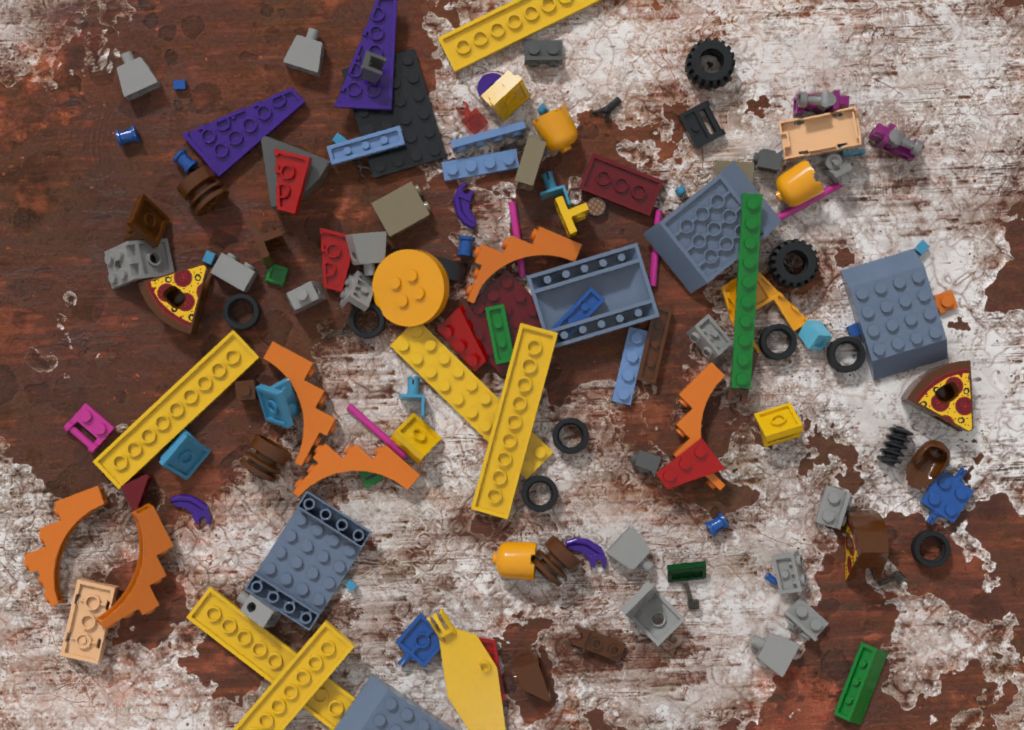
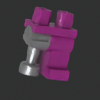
M834 90L831 93L825 91L821 95L799 92L793 98V116H801L804 114V111L820 115L849 107V96L840 95V90Z
M878 123L872 129L868 138L877 142L876 148L880 150L883 148L885 151L908 162H911L915 156L919 155L924 142L917 139L911 141L905 137L902 129H895L896 125L892 123L887 127Z

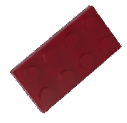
M592 153L578 190L650 217L664 181Z

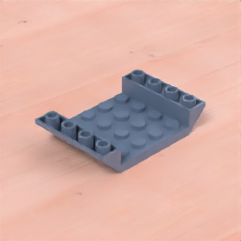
M735 161L730 163L719 172V175L643 234L690 293L709 283L738 259L742 193H760ZM763 197L760 241L768 236L781 222V219Z
M307 490L296 506L297 509L244 590L310 631L362 551L372 531Z

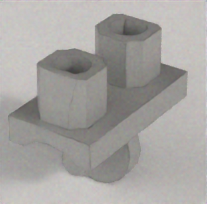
M831 153L825 158V166L827 168L821 170L824 175L830 176L833 183L838 182L839 185H844L852 180L848 171L852 170L851 164L842 162L840 155Z

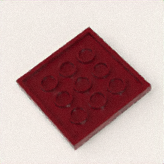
M508 269L476 298L475 303L468 305L465 308L466 311H464L468 321L471 320L473 324L472 329L476 337L480 338L490 358L488 362L503 378L507 375L510 362L496 365L485 308L504 304L513 349L520 323L542 328L532 295Z

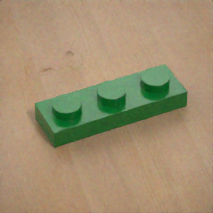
M504 304L486 307L485 311L496 365L508 363L511 360L513 348Z

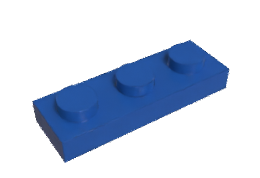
M590 287L553 328L589 318L605 299ZM581 325L558 331V336L560 337L563 331L567 332L568 337L564 340L567 341Z

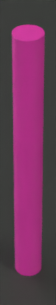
M833 183L824 188V192L799 206L790 207L777 214V216L782 221L840 189L845 184Z
M509 202L513 236L521 239L516 202ZM524 258L518 259L519 278L526 277Z
M655 210L654 225L662 220V210ZM652 246L649 283L650 286L656 287L659 254Z
M350 404L346 408L401 458H406L408 454L354 405Z

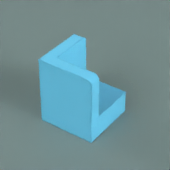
M807 320L798 332V336L810 350L823 351L832 338V335L821 321Z

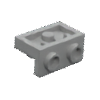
M359 270L353 276L349 275L344 283L346 287L340 295L342 298L340 306L344 307L350 302L365 312L369 308L374 293L372 291L373 279L364 276Z
M709 314L686 332L690 340L698 346L702 354L710 361L717 358L733 344V341Z
M825 485L814 522L840 530L841 526L843 527L846 523V509L850 508L852 503L851 493Z
M798 550L792 553L772 556L780 595L802 592L807 588L808 578L804 574L802 567L804 566V560Z
M798 597L784 612L788 617L786 621L794 628L798 626L802 630L800 634L808 641L812 639L816 642L818 640L817 636L829 624L801 597Z

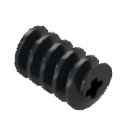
M894 425L895 427L889 428L892 434L886 435L889 441L882 443L886 449L881 448L879 450L883 456L878 455L876 458L884 464L897 468L894 464L902 463L898 457L905 456L901 449H908L904 442H911L907 435L913 436L914 433Z

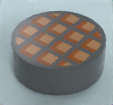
M593 197L587 202L588 213L591 216L598 217L604 213L606 205L603 199Z

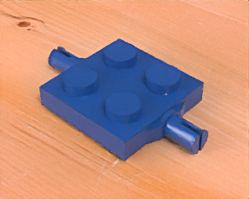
M960 467L955 476L943 472L930 484L919 501L931 512L925 521L926 523L933 526L938 517L945 518L951 523L955 522L974 493V490L967 487L962 481L968 472L966 469L964 470V468Z
M421 612L395 641L405 653L398 661V664L403 668L411 659L425 667L440 650L439 638L426 619L427 617Z

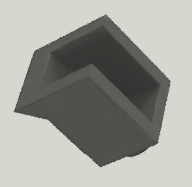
M366 50L359 73L362 74L361 79L377 84L382 76L383 71L381 69L387 58Z
M762 149L758 153L754 152L752 162L755 164L754 170L777 174V171H780L783 150L778 153L768 149Z
M638 449L637 453H633L630 463L636 466L635 469L647 473L650 471L655 478V473L658 470L662 457Z

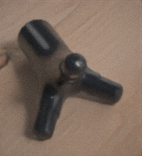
M616 97L603 108L592 111V114L605 113V122H609L611 112L622 101L619 97Z

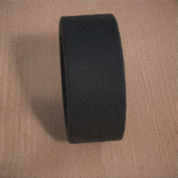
M235 294L227 299L224 304V319L229 326L237 330L252 329L261 318L260 304L248 294ZM238 301H247L253 307V316L246 323H238L232 318L231 309Z
M371 302L368 309L374 311L378 316V325L374 330L364 332L358 328L356 318L363 311L355 306L349 315L351 330L357 336L364 339H372L379 336L386 325V318L383 316L381 309Z
M773 324L765 328L760 334L759 348L763 355L769 359L783 360L791 356L796 350V335L787 325ZM774 331L784 332L789 338L788 348L782 353H774L767 346V338Z
M845 336L831 342L827 348L826 356L828 363L834 370L848 373L856 371L862 366L866 353L864 346L859 340L854 337ZM844 343L851 344L857 351V359L849 366L839 364L835 358V350Z
M563 419L553 429V443L563 453H578L588 443V429L579 419ZM566 425H575L582 433L581 441L575 447H566L559 439L560 430Z
M534 476L529 478L524 484L522 499L530 510L545 512L556 504L558 489L550 478ZM538 482L547 484L551 490L550 500L543 505H536L529 498L530 487Z
M922 531L911 542L912 556L923 566L939 567L950 556L951 547L948 539L937 531ZM929 537L937 539L942 546L940 556L934 560L923 558L919 550L921 542Z

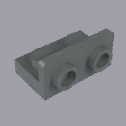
M524 40V65L529 67H539L540 65L558 67L562 65V40Z

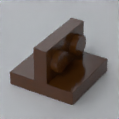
M145 194L139 195L127 221L128 227L126 228L127 232L124 240L134 241L143 239L152 248H156L160 244L170 218Z
M257 221L251 222L249 224L266 269L273 266L268 252L286 246L281 229L271 228L265 231L264 234H261Z

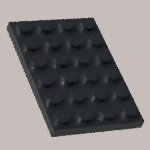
M415 49L395 54L392 111L353 109L361 136L396 126H401L405 146L367 156L373 179L447 158ZM349 68L342 69L344 80L347 77Z

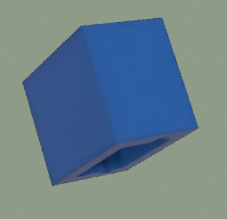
M185 79L173 80L174 90L186 91L187 81Z
M857 323L846 327L850 337L860 335Z

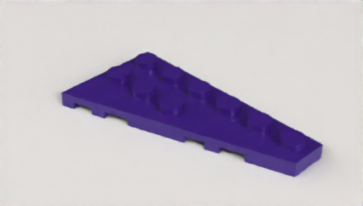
M398 0L375 1L369 21L364 29L360 44H358L334 108L392 111ZM366 50L387 58L381 69L383 71L382 76L377 84L361 79L362 74H359Z
M292 87L271 96V98L261 102L258 101L252 106L218 118L207 125L199 126L190 132L187 131L182 136L221 178L260 144L264 136H269L306 102Z

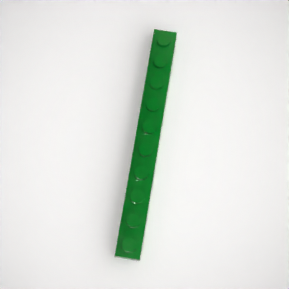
M742 193L731 388L751 389L763 194Z

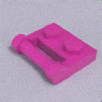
M85 403L74 417L65 424L63 429L67 433L70 432L93 454L116 427L91 405ZM78 422L97 438L94 443L75 427Z

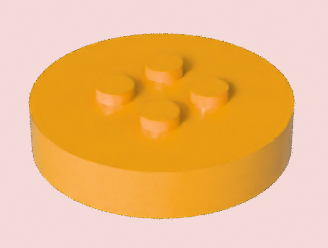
M404 249L391 253L382 260L373 277L372 291L374 292L375 304L381 309L386 319L400 326H420L433 321L443 311L449 297V279L445 268L436 257L422 250Z

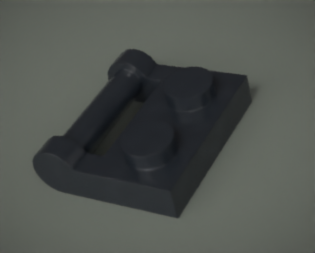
M708 100L678 115L696 150L726 134L711 111V105ZM703 110L715 133L710 134L699 114L700 111Z

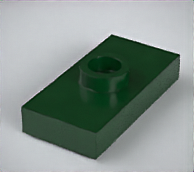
M705 561L667 565L668 583L706 579Z

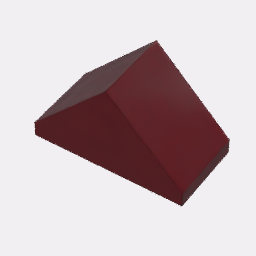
M145 474L121 486L132 511L143 506L154 475Z

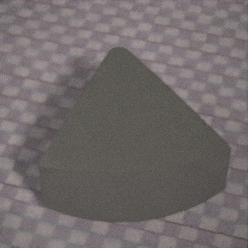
M264 136L261 139L270 203L275 211L277 210V174L275 173L276 156H274V149L312 158L301 202L318 190L332 168L329 160L268 136Z

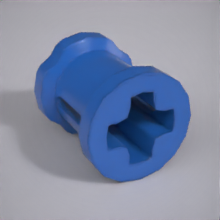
M134 125L130 129L115 131L120 147L129 142H140Z
M182 149L173 157L172 161L178 163L184 169V172L189 174L197 167L198 162L187 155L185 149Z
M459 236L460 245L456 255L472 257V247L475 238Z
M721 512L715 519L705 522L713 537L724 528L730 527Z

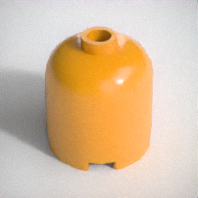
M566 104L538 117V119L532 120L539 136L543 137V141L547 142L546 148L549 151L556 152L560 150L561 153L572 149L571 144L576 141L578 133Z
M807 160L801 161L778 176L775 184L777 191L774 193L779 202L784 201L786 205L796 207L824 192L821 182L815 181L813 177L815 171Z
M504 542L498 547L497 553H493L492 564L496 565L497 572L501 577L528 581L535 580L536 568L532 564L531 557L533 555L537 557V544L534 542Z

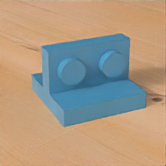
M284 378L272 386L264 384L256 386L255 389L265 420L285 428L293 426L292 417L300 412L290 379Z
M184 429L160 457L159 463L171 472L188 480L211 453V450L199 442L188 430Z

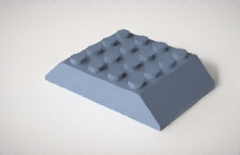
M637 243L526 276L543 329L558 332L581 325L567 341L564 340L567 339L568 333L563 331L560 337H557L555 348L574 344L660 317ZM590 287L605 299L589 318L553 328Z
M914 249L840 271L873 380L948 358L947 338L925 267Z
M374 674L367 680L334 728V730H456Z

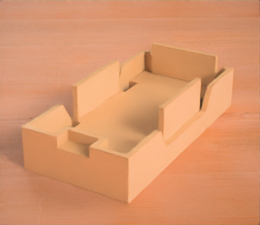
M856 106L835 110L831 113L779 122L784 160L786 161L863 147ZM843 114V116L833 118V115ZM803 121H804V124H801V125H796V124H795V123L803 122ZM847 143V145L838 148V145ZM805 151H808V152H809V154H800V153H799V152H805Z
M85 578L77 579L60 656L95 664L102 662L106 646L105 638L109 628L103 629L98 624L96 618L107 611L108 601L110 602L109 608L116 603L119 586L95 582ZM99 639L101 640L100 648H98Z

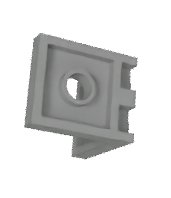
M168 238L161 239L159 246L156 248H152L144 240L126 241L104 252V259L109 272L108 279L112 289L123 287L137 280L152 279L174 272ZM151 254L155 256L156 263L151 262Z
M649 582L620 609L658 647L686 621ZM656 614H662L664 617V621L660 625H656L653 621Z

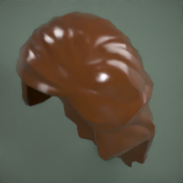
M931 440L919 447L911 461L907 464L905 473L908 485L917 489L927 488L928 485L943 474L945 468L950 463V450L944 443Z

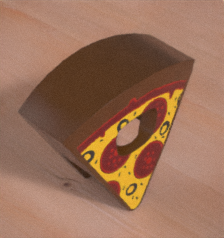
M201 264L138 283L144 300L156 316L181 332L194 336L197 335L213 276L210 273L212 270L210 267Z
M970 360L951 362L926 371L909 385L901 400L956 431H972L973 401Z
M847 510L845 580L851 581L859 568H870L874 581H878L889 555V542L885 522L881 515L874 510Z

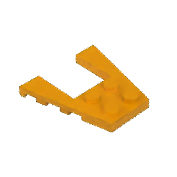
M758 271L756 310L773 300L786 323L793 331L802 327L808 319ZM737 277L720 287L733 330ZM754 341L753 351L761 353V350Z

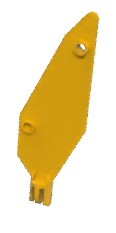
M443 608L439 610L440 614L438 612L433 614L434 620L431 616L427 617L426 619L439 638L447 696L468 730H506L498 669L476 634L455 628Z

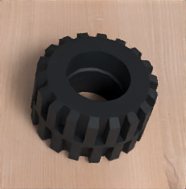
M709 37L705 41L700 40L697 44L693 45L685 62V72H688L687 77L692 79L691 83L693 85L698 84V88L706 87V90H710L711 88L717 89L728 81L734 71L735 60L733 58L735 55L734 52H730L731 47L729 45L727 47L724 45L725 41L718 42V38L710 40ZM705 55L716 57L720 62V70L716 73L704 71L699 63L700 58Z
M786 240L774 248L770 254V261L768 262L770 270L768 272L772 274L773 281H777L779 286L783 285L787 289L802 287L811 282L817 275L816 271L819 270L817 264L820 262L819 257H816L817 251H813V246L811 244L807 245L804 240ZM789 253L797 254L803 261V270L798 275H792L784 268V257Z

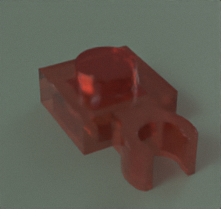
M463 101L462 103L466 109L461 111L456 107V111L465 117L461 121L472 134H477L488 124V121L476 108L470 111L468 104Z

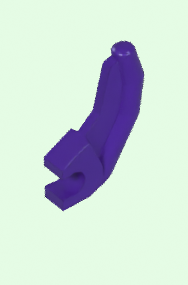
M464 182L457 188L453 197L456 215L463 225L474 229L476 227V219L470 211V202L474 192L471 190L469 193H464L463 189L467 186Z
M179 494L171 497L170 501L174 506L188 509L196 524H201L202 517L206 518L207 525L211 524L212 515L206 503L193 495Z
M575 537L565 541V546L570 550L582 552L588 558L592 568H595L597 560H601L602 568H606V557L601 546L586 538Z

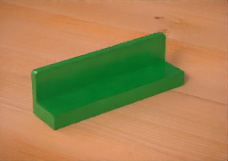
M861 642L834 715L848 722L862 723L888 652Z

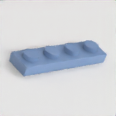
M521 121L451 140L452 150L461 153L467 151L468 147L475 146L480 148L486 146V143L490 141L498 143L504 141L505 137H520L523 135V132H526L525 122Z
M396 126L326 147L331 165L334 166L405 146L406 143L401 126Z
M516 149L441 162L445 182L515 170L519 167Z
M633 327L628 328L611 401L631 405L648 331Z

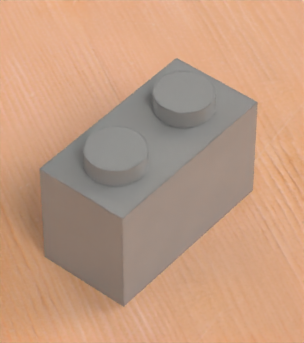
M229 252L227 255L221 253L210 273L247 293L258 275L257 272L253 271L255 267L247 262L244 264L237 262L238 257Z

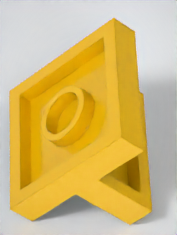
M509 70L481 95V98L496 112L502 122L531 97L522 78L518 75L514 76Z
M563 196L555 198L554 205L570 239L577 234L573 221L577 223L586 219L589 208L587 203H583L568 210Z
M791 403L754 413L764 447L800 437L801 432L804 431L803 424Z
M413 413L393 432L390 439L419 464L442 437Z

